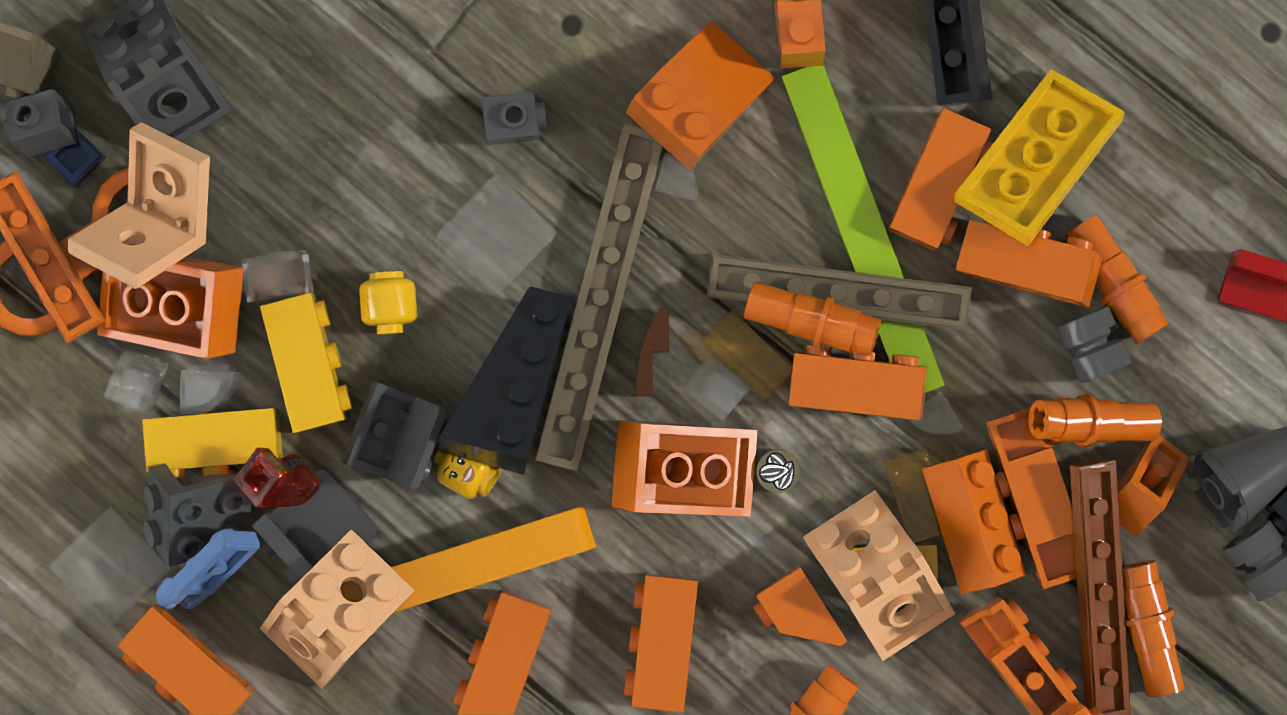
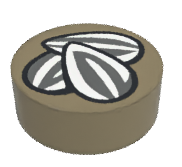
M773 449L765 452L759 458L755 473L758 482L763 488L773 493H783L793 488L797 483L800 469L797 460L792 454L785 450Z

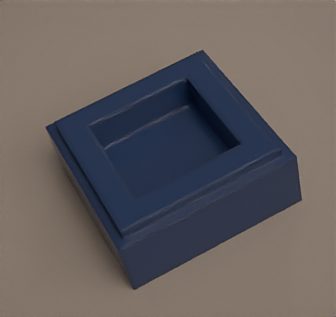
M76 127V144L52 150L43 155L74 188L106 159Z

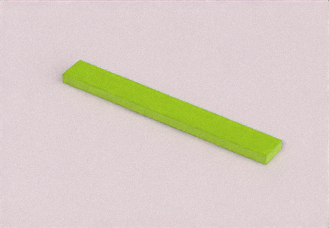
M824 65L805 67L781 76L782 83L854 272L904 278ZM882 320L878 336L888 362H892L893 354L919 357L918 365L928 366L925 393L945 386L923 326Z

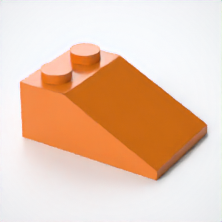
M711 20L635 95L626 114L691 171L775 80V77Z
M183 258L137 289L102 272L99 310L106 322L98 326L97 335L205 359L236 353L244 267L209 260Z
M618 420L611 507L642 513L751 517L758 430Z

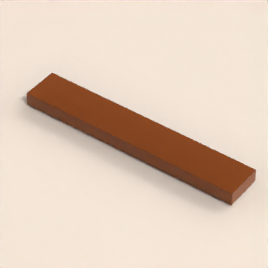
M1106 458L1070 465L1084 702L1088 710L1095 706L1102 715H1131L1116 460Z

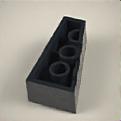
M529 286L441 433L439 452L524 475L569 318L572 297Z

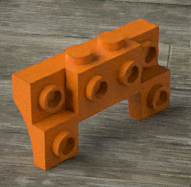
M1065 395L1059 398H1069V396ZM1031 407L986 421L985 423L999 462L997 465L1000 473L995 474L1002 499H1009L1013 514L1009 515L1008 518L1015 541L1022 539L1023 545L1027 547L1039 587L1047 589L1077 578L1073 508L1052 446L1063 442L1033 437L1030 432L1028 418Z
M996 597L984 608L978 605L958 620L1030 715H1102L1095 706L1088 710L1086 706L1077 700L1072 693L1077 687L1062 667L1056 671L1045 658L1050 651L1034 632L1029 634L1023 626L1029 619L1014 600L1006 604L1003 599Z

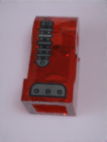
M260 447L255 449L234 479V482L256 507L302 505L317 493L321 484L319 478L299 455L291 454L283 458H277L269 448ZM255 486L261 488L262 491L257 490Z

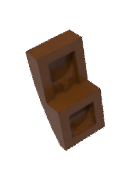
M659 308L646 333L638 361L636 397H653L652 353L670 352L668 308Z

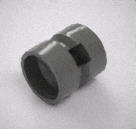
M1109 306L1056 327L1065 350L1074 351L1075 356L1071 360V364L1080 384L1132 363L1124 340L1115 339L1114 337L1118 326Z
M1270 519L1263 520L1248 528L1222 549L1236 571L1246 572L1244 582L1257 601L1270 598L1287 587V549L1281 548L1284 539Z

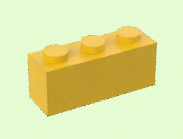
M307 293L260 306L293 433H302L347 421L346 411L353 409L347 385L339 386L335 369L342 367L336 343L328 344L324 327L331 325L325 301L317 302L315 294Z
M278 408L142 419L146 472H149V467L164 463L176 478H185V469L202 467L203 476L229 474L228 465L246 464V472L273 470L272 462L264 452H270L278 461L283 460Z

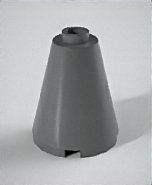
M1287 426L1198 451L1187 460L1189 479L1196 476L1201 487L1194 491L1206 513L1218 526L1224 529L1231 525L1233 526L1231 532H1237L1245 527L1287 486Z

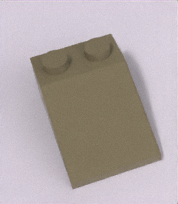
M0 22V86L6 87L3 95L19 99L48 90L61 51L32 32Z

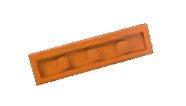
M14 171L0 180V232L63 339L69 344L104 324L106 320L20 174Z

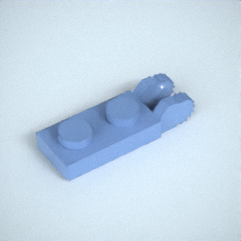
M223 529L212 535L206 546L197 555L191 557L186 562V566L175 577H166L162 584H159L155 597L157 599L156 603L161 608L173 609V607H176V604H180V607H183V609H194V607L200 605L209 595H213L260 548L256 533L235 531L234 529Z

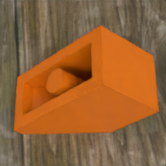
M1160 434L1156 440L1147 442L1117 482L1120 526L1135 537L1166 508L1187 467V460L1190 458Z
M796 566L754 593L760 602L752 607L766 629L774 624L779 633L836 646H842L848 642L800 566Z

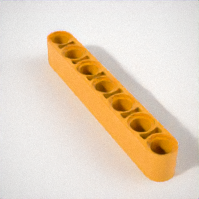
M584 505L391 567L415 590L395 612L596 548L597 545ZM351 581L341 584V593L346 600L350 602L362 600L363 592L358 584Z

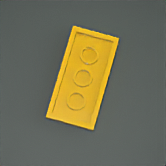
M1050 69L956 191L954 202L1024 245L1029 246L1121 124L1125 112L1060 73Z

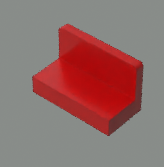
M1243 249L1233 251L1218 296L1219 302L1287 323V263Z

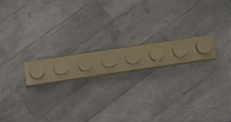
M623 124L536 456V461L578 471L663 148L643 128Z

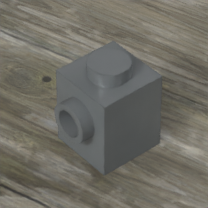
M54 89L5 103L7 120L3 122L5 136L11 145L17 147L27 156L32 157L77 143L72 104Z
M534 92L482 97L488 145L540 140L539 129L547 128L545 104L544 102L536 103Z

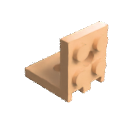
M142 122L132 127L129 136L128 202L68 238V253L137 289L206 244L210 156Z
M876 490L802 537L846 601L882 661L955 615L953 608L922 553ZM870 540L864 549L852 551L853 546L857 542ZM907 604L902 610L895 612L899 607Z
M351 529L279 600L259 629L322 689L359 647L415 590ZM348 581L358 584L363 592L362 600L359 602L346 600L341 593V584Z

